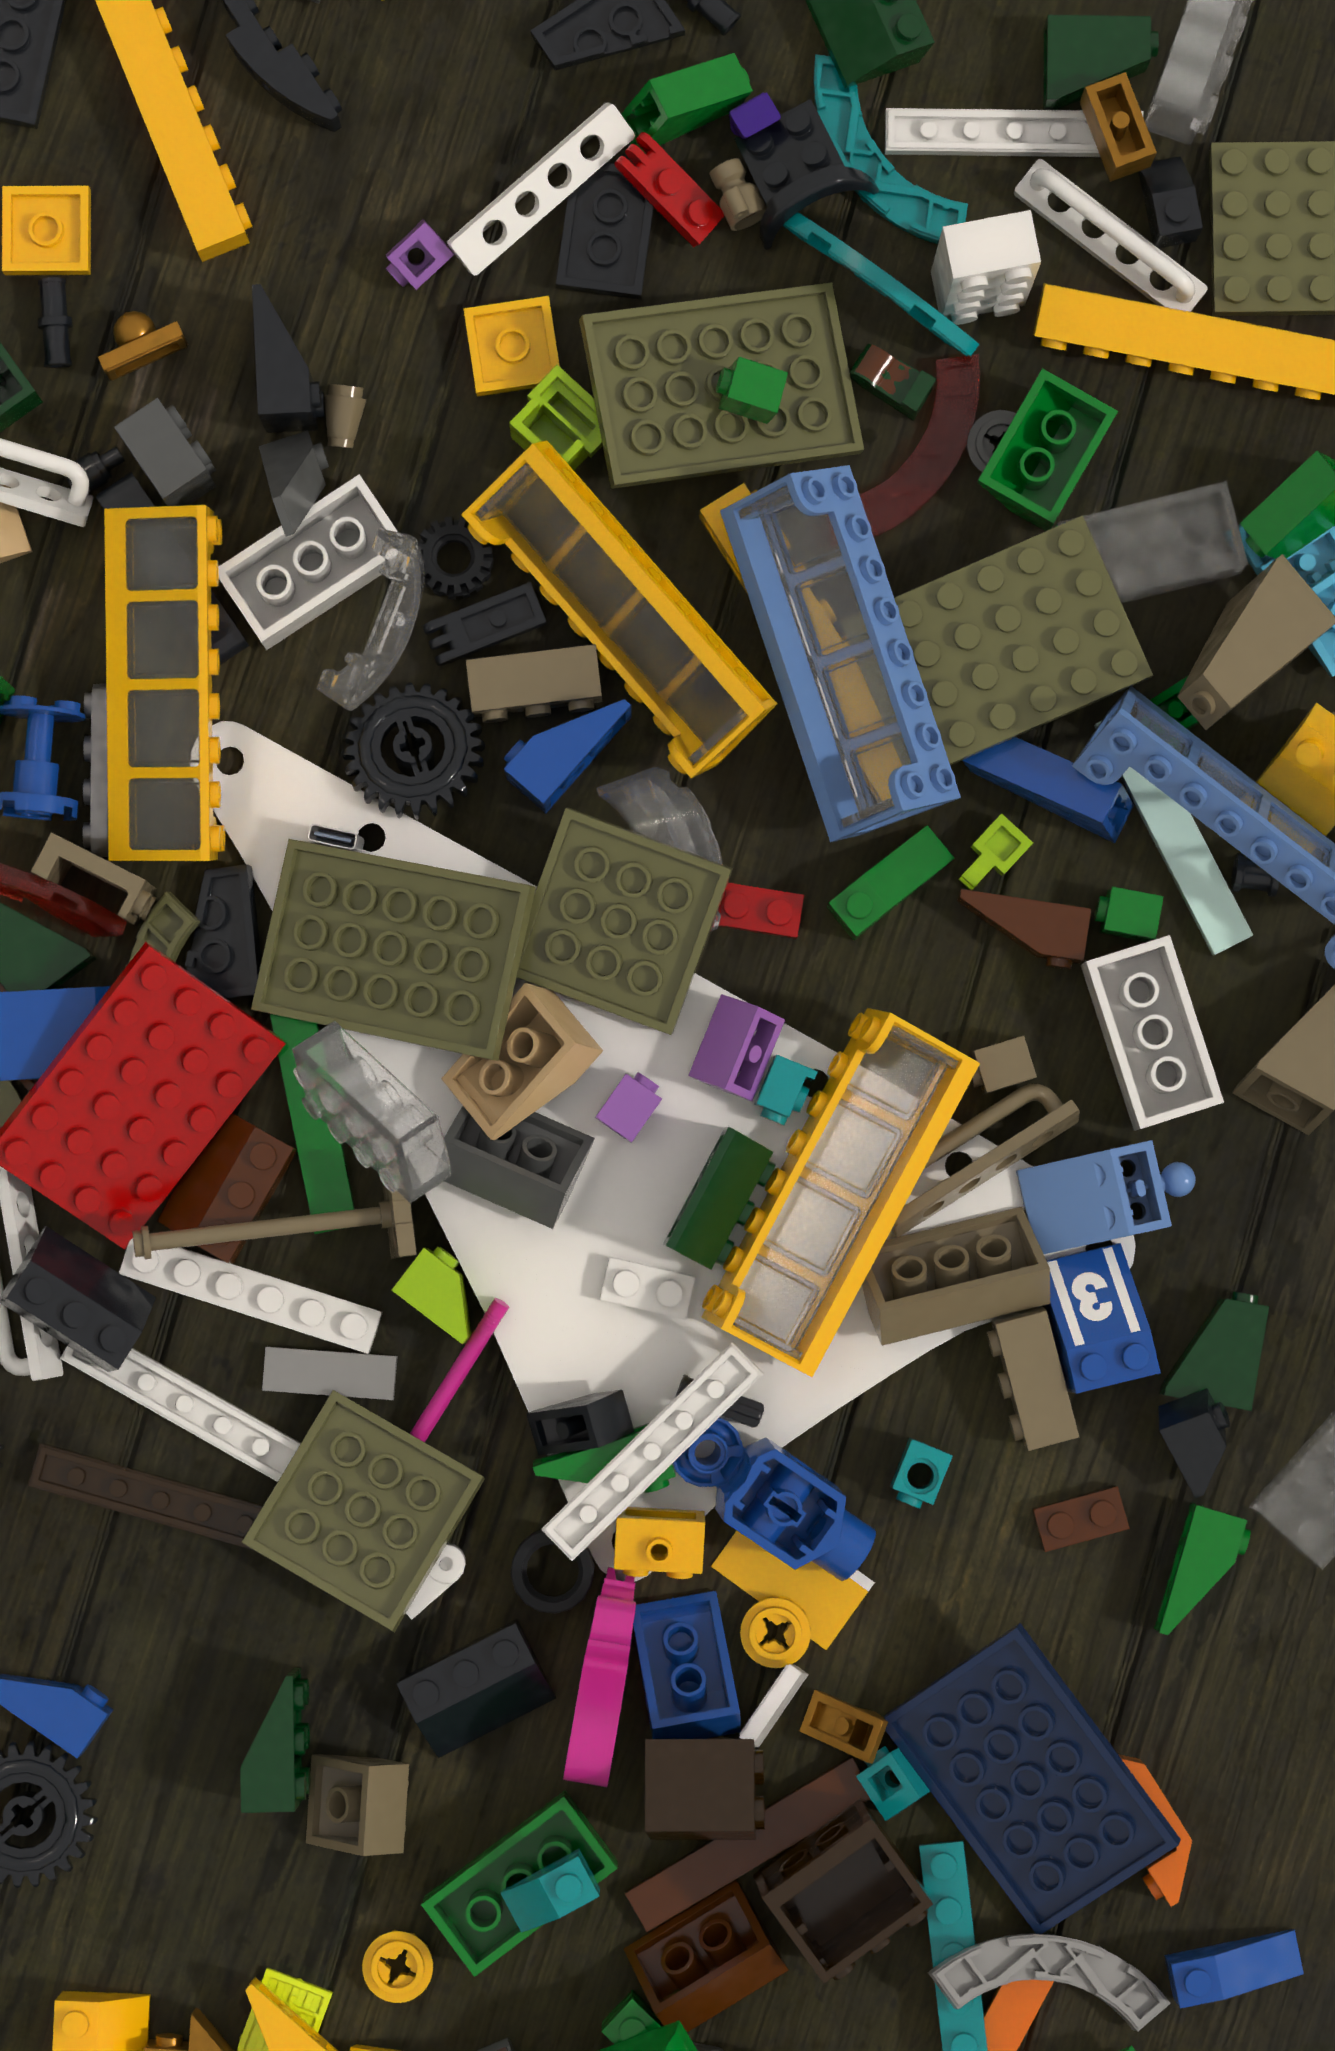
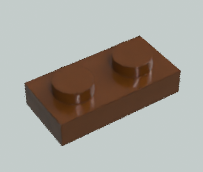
M1118 1486L1108 1487L1032 1508L1044 1552L1130 1529Z

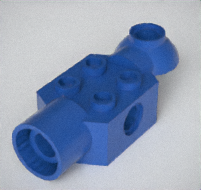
M718 1418L673 1462L676 1472L686 1482L698 1487H717L715 1510L725 1523L795 1570L812 1561L838 1580L844 1581L857 1571L873 1546L876 1537L875 1529L845 1509L846 1496L837 1485L767 1437L744 1447L738 1431L728 1421ZM705 1440L715 1442V1449L710 1456L705 1458L695 1456V1449L700 1442Z

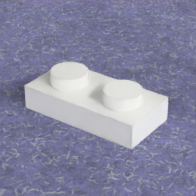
M609 1257L599 1300L686 1320L696 1277Z

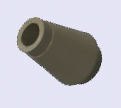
M329 384L328 395L324 394L328 437L327 446L353 448L367 399H363L364 388Z

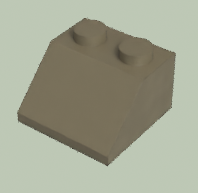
M313 1754L311 1756V1785L308 1800L306 1843L360 1856L403 1853L406 1831L409 1764L382 1758Z

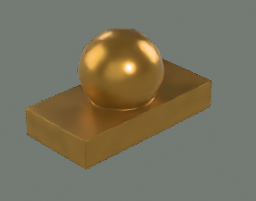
M137 311L126 312L117 319L114 325L113 335L119 347L99 356L98 359L109 380L113 381L186 348L188 343L177 321L156 330L154 322L146 314Z

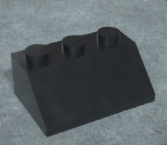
M45 1226L1 1294L0 1303L107 1372L119 1370L141 1335L156 1297Z
M518 1619L399 1678L396 1683L415 1723L438 1758L556 1699V1695Z

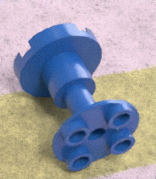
M16 695L11 696V700L4 701V705H0V714L27 719L24 760L15 761L13 792H0V810L3 807V816L52 821V814L64 815L63 821L77 820L78 801L57 796L59 764L51 762L54 722L84 721L85 714L80 712L81 703L58 700L54 701V705L41 706L37 705V698Z

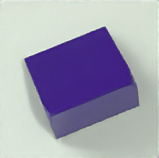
M763 92L732 109L729 113L730 128L734 135L741 138H748L781 119L780 113L767 92Z

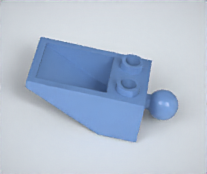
M1152 1140L1016 1170L1026 1217L1043 1254L1171 1227L1172 1224L1164 1192L1174 1197L1185 1196L1192 1191L1196 1181L1192 1168L1182 1162H1174L1167 1165L1160 1174ZM1123 1160L1130 1162L1133 1167L1132 1174L1129 1177L1123 1176V1166L1121 1167L1120 1165ZM1133 1203L1139 1204L1142 1208V1216L1137 1220L1132 1217L1134 1214L1130 1205Z

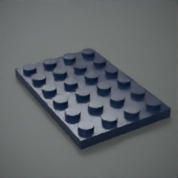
M1021 1623L883 1716L888 1721L885 1731L1036 1934H1043L1177 1847L1181 1841L1180 1837Z

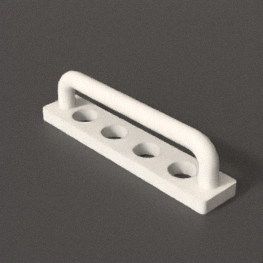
M608 102L603 104L447 241L448 246L469 273L478 275L635 138V133L613 104ZM597 136L600 142L598 153L592 158H584L580 148L591 138ZM563 163L567 168V178L560 186L553 187L548 181V176ZM529 192H532L535 197L534 208L528 214H518L515 204ZM499 220L503 227L501 237L494 243H487L483 238V232Z
M1038 159L1015 187L1014 195L1156 305L1191 312L1208 290L1206 284L1043 159ZM1051 193L1055 194L1068 204L1070 208L1064 212L1052 210L1048 204V196ZM1085 219L1089 220L1102 230L1104 234L1099 238L1086 236L1082 230V222ZM1121 245L1139 260L1133 264L1120 262L1115 254L1116 248ZM1155 271L1173 286L1164 291L1155 289L1149 280L1150 273Z
M0 438L1 457L66 476L72 482L71 489L0 467V502L85 527L94 499L92 495L88 494L89 478L86 471L78 463L70 459ZM41 497L49 498V499H51V500H53V501L46 500V499H43V498H41Z
M0 1166V1204L14 1275L39 1237V1230L31 1186ZM0 1271V1296H1V1294H2L3 1291H4V1288H3V1282H2L1 1271ZM0 1303V1364L5 1370L16 1376L31 1375L32 1381L63 1376L58 1340L22 1316L20 1318L27 1358L20 1359L16 1356L7 1307Z

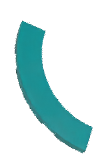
M816 54L813 79L816 110L844 166L858 169L868 174L875 181L879 192L875 195L867 191H854L877 214L896 227L918 238L938 244L943 226L966 222L968 203L953 201L935 195L919 187L917 184L913 185L901 176L882 154L865 126L857 84L844 88L831 57Z
M797 212L783 225L797 238L852 271L856 277L884 297L887 296L945 344L965 356H971L979 346V343L898 280L802 214Z

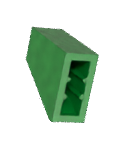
M735 53L649 79L621 113L635 133V138L629 142L630 145H637L645 153L636 142V138L641 132H646L659 145H663L729 114L732 109L740 106L753 90L750 85L749 76L746 70L741 67Z
M1316 451L1240 523L1249 534L1245 541L1258 556L1264 558L1267 555L1276 559L1283 554L1287 559L1335 526V459Z

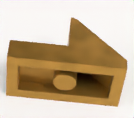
M814 1690L799 1731L860 1760L873 1764L888 1721L877 1712L858 1708L825 1692Z
M195 2007L191 2014L189 2042L183 2041V2036L179 2034L161 2033L156 2035V2040L149 2039L144 2047V2051H234L197 2007Z

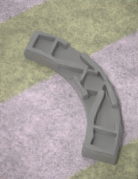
M1017 1934L986 1940L948 1957L927 1972L955 2009H960L972 1999L989 1990L1021 1980L1056 1981L1081 1988L1108 2004L1126 2021L1132 2030L1137 2032L1171 2004L1157 1986L1143 1973L1118 1956L1101 1947L1081 1940L1051 1934Z

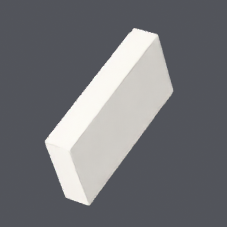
M786 1665L740 1732L739 1738L754 1739L755 1747H760L809 1674L796 1665Z

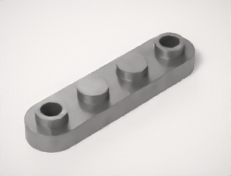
M93 684L92 693H85L84 714L86 719H91V736L84 737L83 751L85 762H91V779H84L83 783L84 804L90 805V822H84L83 846L84 848H91V853L99 857H108L106 684Z

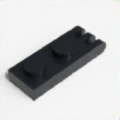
M529 582L427 622L422 627L425 634L435 633L442 629L444 635L430 640L429 645L431 650L449 646L450 651L435 657L437 665L443 666L545 626L547 622L532 584Z

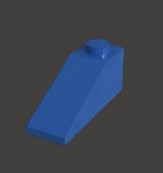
M0 1673V1705L75 1758L80 1757L85 1752L114 1710L106 1705L109 1700L108 1697L88 1684L85 1688H82L78 1684Z
M1294 1929L1164 1955L1173 1999L1180 2009L1225 2000L1304 1974Z

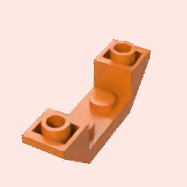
M1118 1754L1181 1839L1177 1847L1147 1865L1145 1868L1149 1874L1142 1877L1155 1900L1157 1901L1164 1897L1172 1907L1180 1899L1192 1839L1146 1765L1138 1758Z

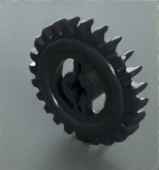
M409 682L406 684L404 693H400L395 686H390L388 698H385L380 693L373 695L376 704L374 707L365 703L360 705L364 718L352 717L349 720L351 727L357 731H349L343 735L345 743L352 744V746L346 747L341 754L344 760H353L346 765L345 774L348 777L358 774L352 783L354 791L358 792L361 788L367 787L364 793L366 804H370L373 799L379 796L378 807L381 813H384L391 803H395L396 816L400 819L406 806H411L413 815L418 820L422 805H427L431 813L436 816L438 814V800L441 799L449 808L454 807L452 791L461 794L462 797H467V788L462 780H468L472 783L478 782L476 772L470 767L477 766L482 768L484 766L483 758L474 752L484 751L485 743L483 740L474 737L482 733L481 725L478 723H468L474 719L472 710L464 709L459 711L463 705L462 698L455 697L447 701L448 691L445 688L440 689L433 695L429 683L424 684L420 692H416L413 683ZM412 721L430 724L440 732L444 739L445 750L442 760L433 770L431 769L434 765L435 757L431 738L425 730L413 726ZM406 725L410 733L413 748L416 749L419 753L418 757L422 772H419L415 757H412L411 753L409 752L410 747L408 743L407 734L404 726ZM396 726L399 732L394 738L393 750L397 766L405 775L397 774L390 769L382 758L381 749L384 739Z
M33 1740L28 1742L23 1754H21L16 1741L9 1744L7 1757L0 1750V1793L4 1788L14 1783L22 1782L35 1784L42 1788L39 1793L25 1791L16 1795L4 1808L3 1823L0 1825V1884L5 1881L8 1875H12L14 1886L20 1888L24 1877L28 1876L32 1886L38 1887L40 1885L41 1873L50 1881L55 1882L58 1878L56 1866L70 1872L73 1869V1865L68 1855L83 1858L86 1853L78 1845V1842H91L94 1839L93 1834L83 1829L84 1826L95 1824L98 1821L97 1816L85 1813V1809L94 1806L97 1803V1799L82 1796V1793L92 1785V1782L88 1780L77 1783L75 1781V1778L82 1770L81 1765L69 1770L65 1769L69 1757L68 1753L62 1754L55 1761L52 1760L53 1746L51 1744L47 1745L40 1755L36 1754L35 1741ZM44 1795L47 1797L34 1809L35 1812L30 1816L31 1819L20 1820L3 1834L2 1830L18 1818V1814L22 1810L21 1807L32 1806ZM53 1801L56 1810V1821L53 1831L46 1840L35 1846L28 1847L16 1846L6 1841L13 1834L27 1836L38 1830L47 1819L48 1804Z

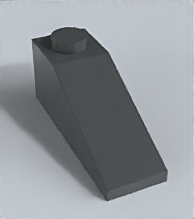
M308 430L259 446L272 500L285 537L296 532L326 486L322 470L329 468L327 458L321 443L313 445Z

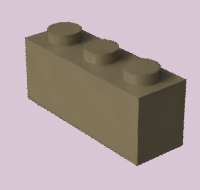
M596 644L466 660L472 713L474 718L482 717L483 723L508 720V713L525 712L527 718L544 717L551 715V708L568 706L569 712L572 713L585 712L595 709L594 703L602 702Z
M1043 1306L991 1318L993 1330L987 1331L986 1335L992 1356H1000L1004 1372L998 1373L997 1377L1003 1398H1011L1015 1414L1008 1416L1014 1440H1022L1027 1450L1031 1451L1079 1438L1046 1309Z

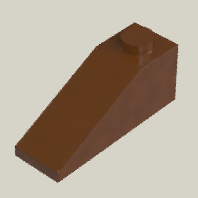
M966 889L959 891L958 903L1035 957L1047 959L1046 966L1071 970L1072 963L1080 964L1084 961L1091 908Z

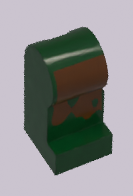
M872 344L865 346L849 372L851 379L913 421L936 383V378L921 370L919 372Z

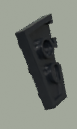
M576 0L530 30L531 37L555 71L685 36L684 27L665 0Z
M245 864L205 870L195 915L201 922L195 928L192 947L187 952L185 966H187L189 973L227 1000L253 997L261 966V953L252 866Z

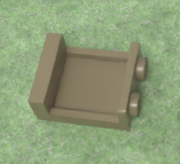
M52 832L31 870L32 873L60 888L73 865L128 893L118 916L136 927L141 919L145 921L158 901V898L153 896L157 888L145 879Z

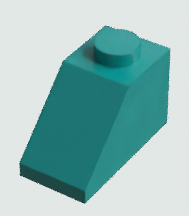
M577 1849L504 1889L500 1894L522 1933L557 1920L600 1896V1886L580 1849Z

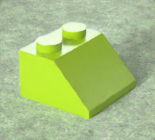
M437 1246L434 1251L429 1248H423L393 1287L392 1291L461 1344L467 1343L472 1334L464 1275L456 1269L460 1263L458 1259L442 1247Z

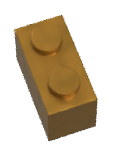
M1126 72L1085 87L1080 105L1110 182L1151 167L1157 152Z

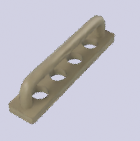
M1028 1084L1020 1087L940 1138L925 1168L1031 1101L1040 1102L1049 1113L907 1205L905 1204L891 1229L895 1236L900 1237L1078 1123L1079 1108L1073 1100L1063 1104L1049 1087L1041 1084Z

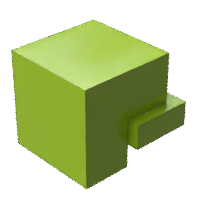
M558 365L527 395L529 402L509 422L511 438L524 450L532 443L548 440L573 470L588 456L592 457L603 446L594 398Z

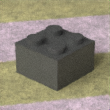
M156 398L114 426L167 506L190 505L216 487L210 475L217 470L197 440L191 444L188 443L186 439L191 437L192 434L173 404L165 409L160 400Z

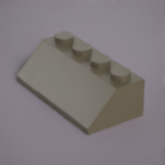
M1018 1207L886 1240L868 1272L862 1288L869 1316L879 1341L883 1346L1050 1304V1267L1023 1208Z

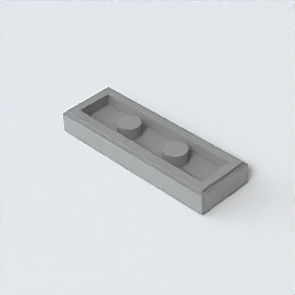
M265 1347L262 1391L330 1396L334 1390L345 1397L394 1400L398 1356Z

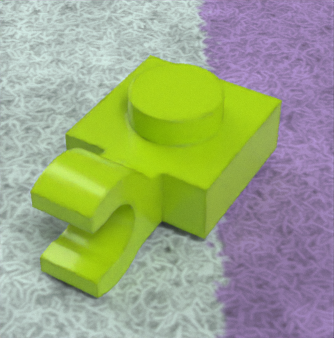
M1001 813L971 846L979 857L958 880L969 890H973L992 868L1003 876L1033 842Z

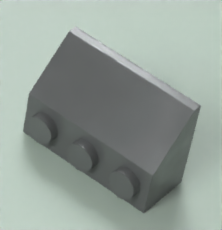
M462 1106L442 1141L432 1176L553 1229L568 1202L595 1138L534 1112L498 1139L491 1140L465 1107Z

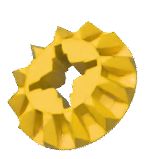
M769 1597L754 1603L744 1616L740 1630L741 1642L749 1657L758 1664L769 1668H783L786 1665L795 1663L804 1655L810 1643L811 1627L804 1610L790 1599ZM765 1617L775 1625H779L782 1622L786 1623L788 1620L791 1621L783 1632L788 1647H785L782 1642L779 1643L775 1638L770 1641L767 1640L763 1644L760 1643L768 1633L766 1621L764 1620Z
M394 1930L378 1936L370 1944L363 1958L362 1971L368 1988L377 1997L392 2003H403L418 1997L427 1988L432 1977L434 1962L428 1945L414 1933ZM405 1949L407 1950L405 1965L411 1968L410 1971L416 1973V1975L410 1972L408 1974L401 1972L398 1977L394 1978L393 1983H390L388 1981L391 1977V1966L386 1964V1961L380 1957L395 1960Z

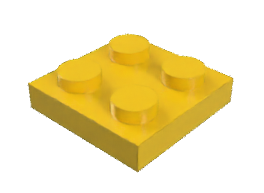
M2 186V272L4 275H91V189L89 186Z
M549 296L463 308L477 397L535 388L556 365L560 366Z

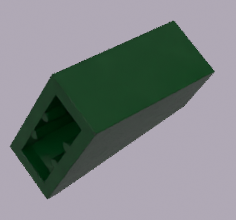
M1048 15L1044 25L1043 110H1058L1081 100L1085 87L1125 72L1128 79L1146 72L1151 57H1157L1159 47L1158 31H1151V16Z
M0 903V982L7 992L57 989L96 960V957L89 950Z
M1234 1291L1232 1299L1220 1298L1160 1385L1159 1394L1182 1398L1208 1388L1215 1403L1222 1402L1227 1407L1252 1411L1269 1306L1258 1305L1259 1296Z

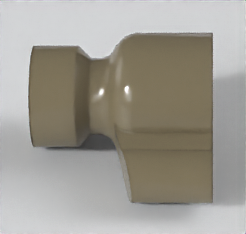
M730 159L713 168L709 175L715 188L723 192L719 202L720 208L731 231L742 230L761 221L767 205L758 187L753 183L745 181L746 171L740 159Z

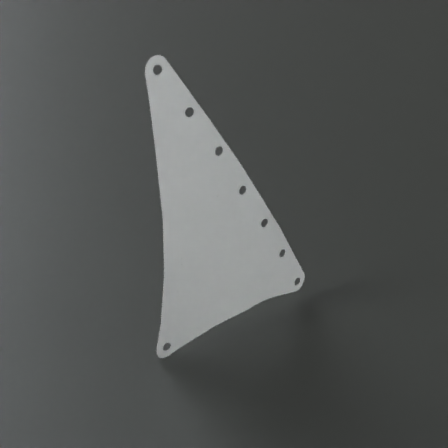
M220 721L212 725V737H220L221 750L227 747L237 748L244 758L242 769L233 775L223 774L217 768V764H213V781H220L221 806L220 808H213V811L221 824L225 826L227 834L245 864L252 866L253 878L272 911L288 839L315 844L308 839L309 828L312 824L354 832L358 835L359 830L364 825L374 823L380 825L385 832L386 839L384 845L377 851L369 852L362 850L361 853L527 884L537 889V886L404 813L400 819L397 818L395 808L388 806L386 811L381 813L378 807V799L375 798L370 804H366L364 801V791H354L353 786L252 729L234 721ZM199 737L192 752V767H196L200 763ZM195 778L200 788V781L199 779ZM696 973L694 974L672 1035L554 992L602 1048L603 1052L573 1085L535 1111L595 1138L568 1202L553 1229L432 1176L442 1141L463 1106L441 1078L462 1054L337 1028L407 1157L484 1313L494 1298L502 1300L509 1306V1309L493 1333L528 1412L593 1393L622 1389L633 1428L650 1423L676 1397L684 1374L695 1379L720 1353L734 1342L764 1373L742 1395L761 1402L764 1405V1412L760 1423L755 1428L721 1416L719 1418L728 1421L738 1431L744 1447L767 1437L782 1448L837 1409L923 1354L966 1330L991 1322L990 1319L882 1346L869 1316L861 1285L813 1377H810L701 1317L705 1311L702 1308V1303L707 1292L713 1285H719L726 1270L716 1262L712 1270L663 1245L667 1235L725 1127H731L773 1151L769 1161L776 1164L774 1170L776 1168L781 1169L789 1154L786 1152L787 1143L792 1134L797 1129L802 1130L809 1117L806 1110L812 1097H806L800 1113L792 1110L785 1126L760 1116L763 1108L754 1105L773 1057L779 1055L808 1068L821 1070L829 1079L830 1075L827 1074V1070L837 1052L784 1023L753 1101L716 1089L688 1076L721 994L744 1001ZM516 977L513 996L524 983L538 985ZM860 1065L846 1090L904 1120L910 1118L919 1102V1099ZM637 1072H639L659 1086L655 1094L661 1097L662 1100L635 1139L630 1143L595 1117L624 1075L628 1074L634 1078ZM840 1099L804 1167L861 1197H867L900 1137V1131ZM950 1119L941 1138L962 1124ZM977 1135L925 1168L905 1204L907 1205L950 1177L946 1173L945 1162L952 1153L958 1151L967 1153L972 1162L996 1148L997 1145ZM1020 1159L901 1236L1022 1207L1025 1212L1016 1170L1033 1166ZM799 1177L763 1244L820 1275H825L851 1229L859 1209ZM758 1184L749 1198L750 1201L755 1203L754 1208H760L768 1193L765 1191V1187L763 1188ZM736 1223L728 1239L735 1242L734 1246L739 1247L747 1231L744 1230V1226ZM892 1230L886 1240L896 1238ZM1134 1235L1112 1239V1244L1121 1243L1128 1266L1131 1268L1136 1247ZM1086 1245L1044 1254L1046 1260L1084 1252L1086 1251ZM757 1254L740 1286L741 1289L745 1290L746 1294L742 1308L734 1323L780 1348H786L817 1292V1286ZM609 1257L695 1276L686 1320L599 1300ZM712 1440L700 1442L695 1449V1456L699 1458L710 1456L715 1449V1442ZM675 1470L676 1477L668 1479L669 1486L650 1493L643 1492L628 1507L705 1511L706 1516L715 1507L717 1487L695 1486L686 1482ZM558 1479L568 1502L588 1484ZM616 1519L587 1546L601 1571L606 1574L608 1567L614 1568L612 1537L616 1531ZM615 1569L616 1580L624 1581L626 1575L622 1573V1570ZM647 1576L635 1577L634 1582Z

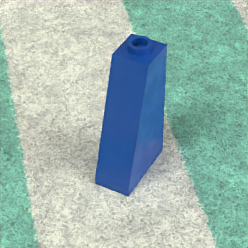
M1017 737L962 760L970 772L1113 843L1116 842L1134 806L1121 783L1116 781L1109 785L1096 784L1072 767L1074 762Z

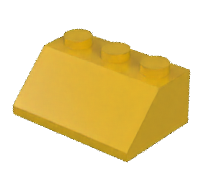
M62 1991L54 2003L52 2051H144V2047L149 2041L151 1994Z

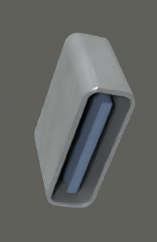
M312 824L309 828L308 839L315 844L360 853L363 850L364 839L354 832L318 824Z

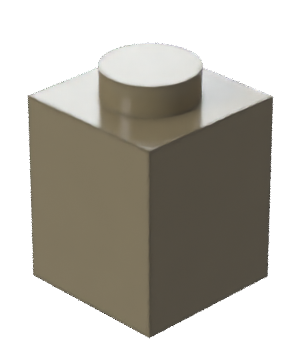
M1024 1036L970 1053L972 1059L980 1063L971 1083L974 1088L981 1086L983 1095L1037 1078Z

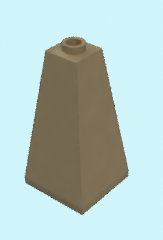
M1283 554L1276 558L1227 602L1177 696L1205 730L1286 667L1335 625L1333 613Z
M1335 985L1236 1085L1232 1093L1307 1135H1310L1335 1110Z

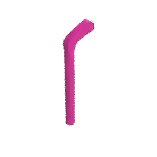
M494 1298L410 1432L412 1436L423 1442L427 1440L486 1346L489 1338H491V1335L509 1309L505 1302Z

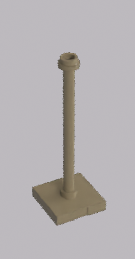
M406 1166L388 1168L381 1172L384 1201L378 1202V1207L149 1233L148 1226H141V1230L132 1231L135 1257L144 1256L146 1260L151 1259V1251L377 1224H380L382 1229L388 1228L391 1259L414 1256L417 1254Z

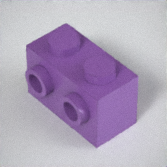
M721 994L688 1076L716 1089L753 1101L785 1019L758 1006Z

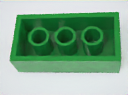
M564 1790L425 1895L421 1906L475 1977L541 1927L538 1926L521 1933L500 1894L501 1891L577 1849H580L597 1883L618 1869V1860L568 1792Z

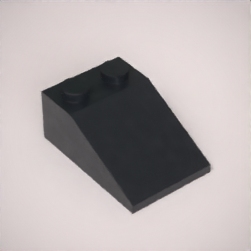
M261 284L252 285L257 402L260 420L267 433L318 430V417H325L324 392L321 391L320 381H313L308 366Z

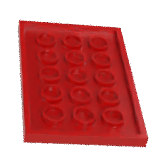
M145 942L0 1128V1166L125 1250L129 1241L133 1238L132 1231L141 1230V1226L146 1224L286 1043L264 1025L152 945Z

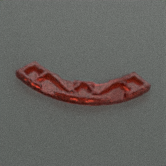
M979 354L935 361L936 392L934 406L928 427L911 456L888 480L860 494L874 538L895 528L919 511L940 490L957 466L967 445L968 435L974 424L979 402ZM826 514L831 549L839 548L829 516Z
M0 863V895L20 902L25 897L49 914L66 921L93 938L123 935L127 921L108 909L51 881Z

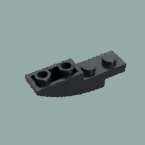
M221 0L222 5L237 27L226 34L229 47L257 83L277 101L306 120L333 132L342 128L337 113L343 109L330 88L324 91L320 88L315 80V77L320 75L308 53L305 52L299 55L293 44L282 49V45L271 27L268 25L262 29L255 18V15L260 12L254 0Z

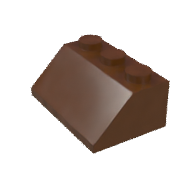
M232 1113L182 1176L157 1221L172 1231L258 1221L296 1155L297 1149ZM247 1240L198 1245V1247L228 1264H234Z
M737 1880L624 1948L627 1958L657 2018L664 2026L680 2020L686 2032L691 2031L788 1971L772 1937Z

